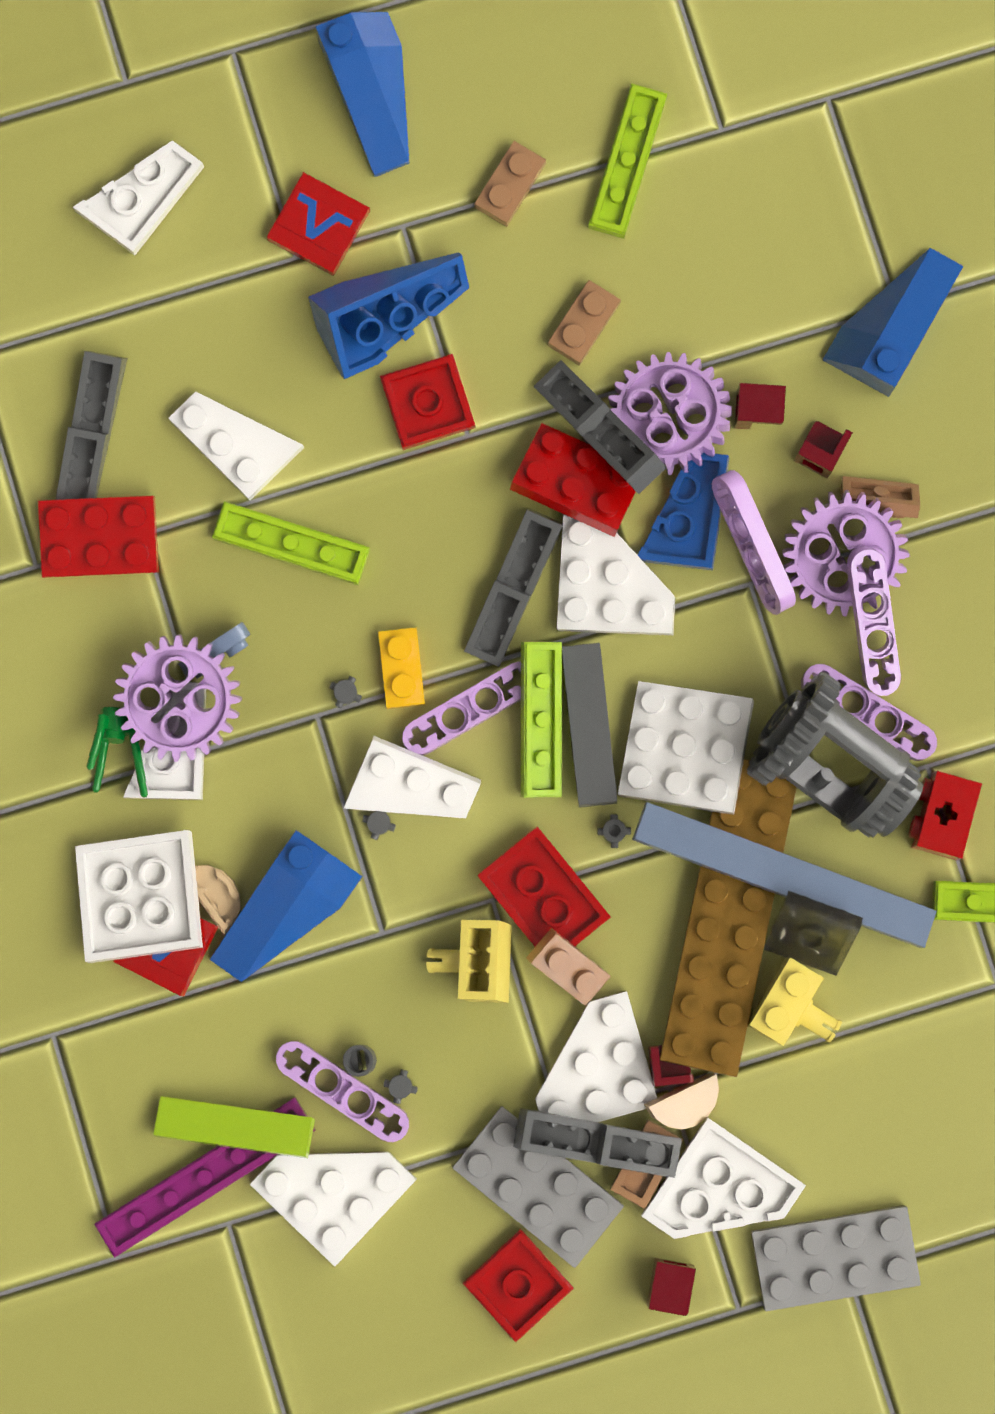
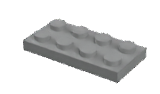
M501 1106L456 1162L453 1169L572 1267L576 1268L624 1205L568 1159L519 1150L513 1147L518 1119Z
M905 1205L751 1231L765 1311L921 1286L909 1214Z

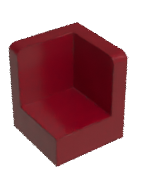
M740 383L736 393L734 428L750 429L752 423L783 424L786 386Z
M816 421L794 461L828 479L853 432L846 429L842 434Z
M662 1045L648 1046L653 1086L694 1082L690 1067L660 1061Z
M655 1258L647 1299L648 1309L687 1316L696 1273L695 1266Z

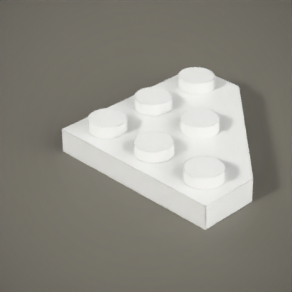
M563 515L557 630L673 636L675 596L617 533L613 537L567 515Z
M627 991L593 1000L587 1004L535 1098L540 1112L601 1122L646 1109L645 1103L657 1098Z
M707 1117L678 1159L675 1178L666 1177L641 1216L672 1238H683L699 1233L784 1219L806 1185Z
M390 1152L309 1154L308 1159L277 1155L250 1185L332 1265L336 1266L417 1178Z

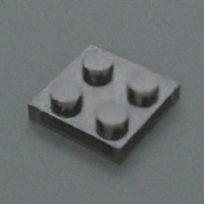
M788 890L766 937L764 950L786 958H792L799 963L837 976L861 929L863 917Z

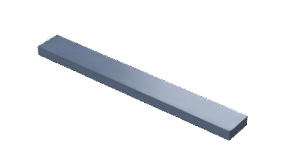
M649 802L644 804L632 838L633 841L919 948H925L937 912L936 910Z

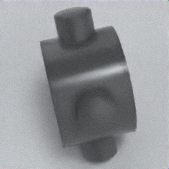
M349 676L348 680L331 683L329 688L334 690V696L337 699L335 706L342 708L344 704H350L354 701L360 702L362 696L358 694L354 684L356 678Z
M376 811L370 816H363L362 822L367 823L369 830L372 832L370 838L378 840L379 835H383L388 831L394 832L396 824L391 823L389 816L386 814L387 812Z
M611 814L610 820L606 822L604 827L597 828L598 836L603 835L605 840L611 843V848H619L618 842L625 835H631V827H625L624 823L618 820L617 814Z
M401 1069L399 1075H396L391 1080L385 1079L383 1086L389 1088L390 1094L394 1097L393 1102L396 1104H401L403 1098H406L410 1093L416 1094L418 1087L413 1086L412 1081L407 1077V1070Z

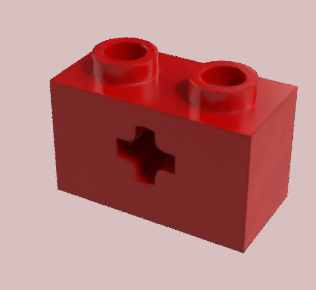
M935 771L931 773L930 779L924 778L922 781L923 790L918 799L924 801L920 816H913L908 832V837L913 838L911 848L953 860H960L964 855L982 783ZM945 805L946 813L951 815V820L939 824L940 817L935 815L934 812Z

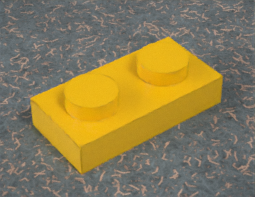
M417 627L379 631L386 708L395 709L425 705Z

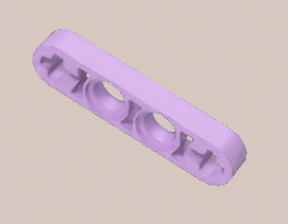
M730 470L716 477L712 481V490L763 605L769 612L777 615L795 605L796 596L743 477L735 470Z
M861 546L850 553L847 559V570L862 677L865 685L874 694L887 696L898 689L901 682V673L886 564L883 556L874 548ZM866 555L870 560L875 561V565L869 567L870 579L873 582L879 580V584H867L865 573L857 568V565L863 563V557ZM876 592L881 596L880 607L872 613L863 611L861 607L863 597L868 593ZM875 630L884 631L887 636L885 645L877 650L868 648V635ZM869 658L881 659L883 669L888 674H891L890 677L885 678L884 685L880 686L876 680H873V677L879 675L878 663L875 660L869 662Z
M521 662L508 665L410 722L403 731L402 740L405 748L422 756L427 755L521 700L520 686H514L509 689L508 694L512 698L505 701L502 689L495 681L501 678L503 686L513 680V671L518 670L521 673ZM485 688L493 690L498 697L496 706L490 710L479 708L475 701L477 693ZM457 708L463 712L465 719L460 728L449 729L443 724L442 716L447 709ZM436 717L438 728L446 736L438 740L435 732L427 737L428 745L421 748L419 744L412 746L409 742L414 737L412 731L416 728H419L421 732L432 728V725L428 720Z
M815 664L803 674L801 679L802 689L807 682L811 681L809 679L811 674L818 676L820 672H826L837 682L839 681L844 684L836 698L842 708V697L845 693H858L863 700L862 709L857 713L850 714L895 748L901 747L908 752L911 760L921 761L930 757L935 752L937 738L929 727L830 666ZM888 712L894 716L896 726L891 733H882L876 728L875 718L878 713ZM904 722L910 725V728L905 731L912 737H916L919 734L926 736L924 743L928 746L927 750L920 749L915 753L911 750L913 743L907 738L902 737L900 743L893 740L902 731Z
M290 1041L279 1048L276 1055V1063L283 1074L386 1142H396L406 1135L409 1129V1118L407 1113L393 1102L302 1042ZM299 1048L302 1051L300 1058L309 1065H311L313 1057L320 1061V1064L311 1071L308 1082L301 1078V1075L306 1070L297 1065L292 1069L286 1066L288 1059L284 1054L287 1050L294 1052ZM330 1069L336 1073L338 1083L334 1090L324 1092L317 1087L316 1076L320 1070ZM355 1091H363L370 1098V1107L364 1113L357 1114L348 1106V1098ZM378 1101L385 1105L380 1113L389 1118L394 1113L401 1117L398 1124L402 1127V1130L399 1133L393 1130L389 1135L383 1131L385 1124L378 1118H375L373 1125L366 1121L375 1111Z

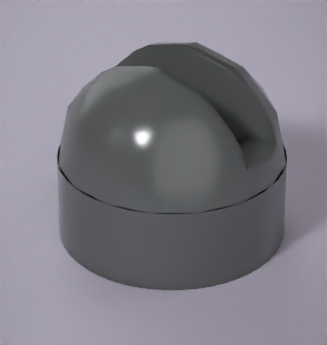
M362 1044L350 1047L343 1057L346 1071L356 1077L370 1074L377 1062L375 1052L369 1046ZM360 1050H363L365 1054V1070H362V1059Z

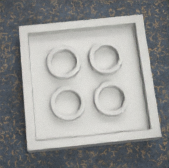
M638 681L618 795L620 797L734 815L754 704L753 698Z
M183 830L75 846L85 962L95 963L203 948L191 831Z

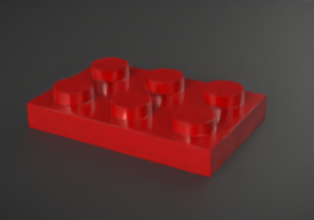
M541 423L509 489L615 537L636 493L590 444Z
M155 496L38 501L42 578L159 572Z
M538 826L477 875L534 947L551 928L571 944L577 946L611 918Z

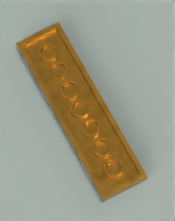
M744 760L734 815L711 811L709 825L783 853L797 787L786 779L780 780L777 777L772 783L769 782L766 786L762 785L747 774V768L750 764L749 760ZM700 866L661 1048L660 1061L737 1077L775 893Z

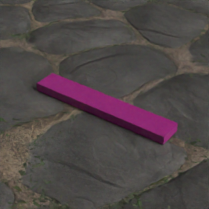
M296 1097L272 1111L308 1117ZM217 1146L94 1225L115 1258L278 1154Z

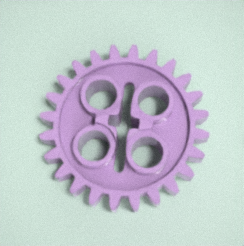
M667 352L664 362L659 363L657 357L653 354L651 355L650 366L646 367L638 360L636 361L638 369L636 374L629 370L624 371L626 384L622 382L614 383L615 390L619 395H609V404L614 407L610 410L658 456L663 464L666 465L668 475H672L674 465L680 464L682 470L688 472V461L693 460L698 466H702L701 454L704 452L708 456L714 457L715 450L712 443L718 445L725 443L724 436L720 431H730V421L725 419L732 416L731 406L725 405L730 401L729 392L721 391L724 388L722 378L712 380L714 377V368L712 366L701 371V359L697 358L691 365H688L686 354L683 353L678 362H673L671 353ZM674 384L685 386V389L680 393H670L667 391ZM652 387H656L659 390L669 412L672 414L676 413L677 424L688 436V439L683 440L680 437L669 414L663 413L659 398L650 390ZM640 403L652 405V408L644 413L634 410ZM693 414H700L705 417L698 424H691L686 421ZM660 433H668L672 436L665 443H657L653 440Z
M848 490L844 491L840 501H837L835 495L829 492L827 504L823 505L816 497L814 498L816 510L811 512L807 508H801L805 518L803 522L791 520V524L797 530V533L785 534L784 536L787 542L793 544V547L782 550L784 557L793 559V561L784 565L785 572L789 573L797 572L789 581L792 587L803 584L799 591L801 599L811 594L813 595L811 600L812 608L815 609L822 602H825L827 614L830 615L835 606H840L842 615L847 616L849 606H852L849 577L847 582L838 588L832 587L827 583L829 576L835 571H843L848 574L847 562L842 556L839 557L840 551L827 529L829 524H834L848 550L869 546L878 551L883 556L886 564L888 585L900 587L901 584L894 575L895 573H906L907 568L898 561L899 559L908 558L910 554L908 550L898 546L906 543L908 538L906 534H895L903 525L900 520L888 522L893 511L889 507L879 512L881 501L878 498H875L867 505L864 492L858 495L856 501H852ZM853 518L862 520L864 526L858 535L849 536L843 532V527L848 520ZM816 538H825L830 542L828 550L820 555H815L809 551L810 543ZM862 564L857 565L865 573L867 584H879V580L873 582L870 579L869 569L863 567ZM876 592L866 594L861 601L862 609L865 602H868L874 609L878 608L875 597L879 594Z
M178 634L175 637L174 645H170L168 639L165 636H161L159 640L160 648L156 649L149 641L145 643L146 656L138 651L132 653V657L137 663L135 666L128 663L122 665V669L129 677L117 678L115 681L119 686L125 688L124 692L113 696V699L124 702V706L118 709L115 715H127L128 721L122 725L121 729L128 730L133 728L136 731L131 738V743H135L140 739L146 741L143 749L144 753H147L155 746L158 748V759L160 760L167 751H172L174 762L179 761L182 751H186L189 759L194 760L196 758V748L199 747L207 755L211 752L208 741L211 740L215 744L221 745L224 741L219 731L231 733L234 729L226 719H235L240 715L239 712L230 708L231 704L242 701V697L231 694V690L238 687L240 681L228 680L227 676L235 668L234 666L225 668L220 666L225 656L224 653L214 658L210 656L213 644L209 643L200 650L197 648L198 637L194 636L188 645H184L182 635ZM179 660L186 664L188 667V677L185 680L178 681L170 676L168 667L171 661ZM198 673H202L204 679L183 699L186 706L184 707L181 703H178L159 722L154 723L152 717L173 697L170 690L175 693L179 692ZM151 687L157 690L160 695L158 706L148 707L143 704L140 698L143 688ZM199 689H209L212 691L216 698L215 706L208 709L200 707L195 699L196 692ZM176 715L184 718L187 722V732L183 735H175L170 732L167 725L169 717Z

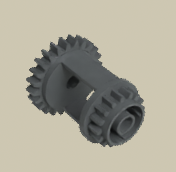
M820 672L818 676L815 675L810 682L805 684L801 692L796 690L791 693L768 720L759 735L757 743L760 746L753 752L754 756L749 761L750 765L747 768V774L765 786L769 782L772 783L776 777L780 780L786 779L840 819L841 826L849 832L859 830L868 838H874L877 833L885 837L902 823L918 801L923 790V783L918 780L921 777L920 770L909 762L910 754L901 747L895 748L842 708L840 702L836 699L840 694L838 692L841 688L840 683L826 672ZM824 735L871 770L856 791L837 778L831 769L824 768L809 757V754Z

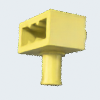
M461 920L460 950L429 948L426 958L442 960V962H426L428 972L459 973L458 999L469 1002L509 1003L512 925L499 920Z
M785 958L750 1016L748 1026L778 1045L784 1046L795 1026L798 1027L799 1025H802L830 1043L836 1034L823 1027L822 1024L824 1023L838 1031L842 1021L837 1020L812 1004V998L824 978L792 958Z

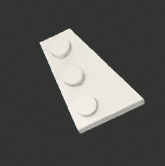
M172 140L136 164L132 171L115 182L112 180L102 187V191L87 201L82 200L73 206V209L135 256L198 176L204 165Z
M198 392L190 396L169 417L170 422L249 501L304 449L302 444Z
M187 683L177 693L170 690L173 697L153 716L152 721L154 723L159 722L178 703L185 707L184 697L199 683ZM199 689L195 695L196 702L200 707L206 709V689ZM176 715L169 717L167 725L170 732L175 735H183L187 732V722L184 718ZM153 746L147 753H144L142 749L141 755L148 795L145 798L141 797L136 771H134L124 798L203 800L204 753L199 747L196 748V758L194 760H190L186 751H182L178 762H174L172 751H167L160 760L158 759L157 747Z
M373 736L344 809L466 818L480 787L481 780Z

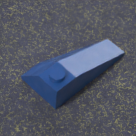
M350 12L315 26L318 42L374 177L410 164L402 45L388 12Z
M929 248L842 325L823 361L889 397L919 347L963 266Z
M458 252L344 281L313 294L308 299L316 329L341 377L346 379L378 365L388 356L385 353L401 339L407 341L415 334L413 329L428 316L435 317L469 289V283L463 256Z
M296 830L267 871L210 960L243 982L278 956L283 950L338 911L363 876Z

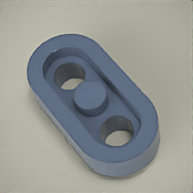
M241 622L212 641L211 644L213 645L210 656L214 658L226 652L230 658L249 646L245 638L251 634L245 624ZM183 662L178 663L179 667L187 677L188 667ZM198 673L195 677L198 679L201 676H203V674Z

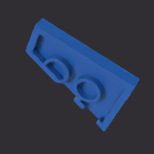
M703 452L701 454L702 466H698L693 460L688 461V472H684L681 468L660 515L657 516L651 527L652 531L647 541L638 553L639 558L643 562L713 571L722 512L712 490V481L716 477L728 472L730 459L728 455L715 454L714 457H711Z

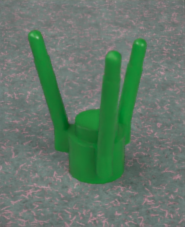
M103 707L100 709V714H98L97 728L86 765L88 770H92L97 759L92 787L95 793L100 791L109 743H124L126 736H129L131 741L132 736L136 732L133 728L128 730L121 729L122 725L128 721L127 715H115V712L120 707ZM139 741L135 743L130 742L140 795L145 798L148 795L140 744Z

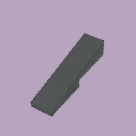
M84 351L72 426L68 427L56 500L97 498L128 358Z
M562 360L533 386L638 494L667 468L658 456Z
M530 508L527 509L464 652L500 667L560 535L563 523Z
M600 643L563 646L562 665L578 806L581 808L617 804Z
M520 1108L513 1147L529 1152L675 1178L682 1139Z

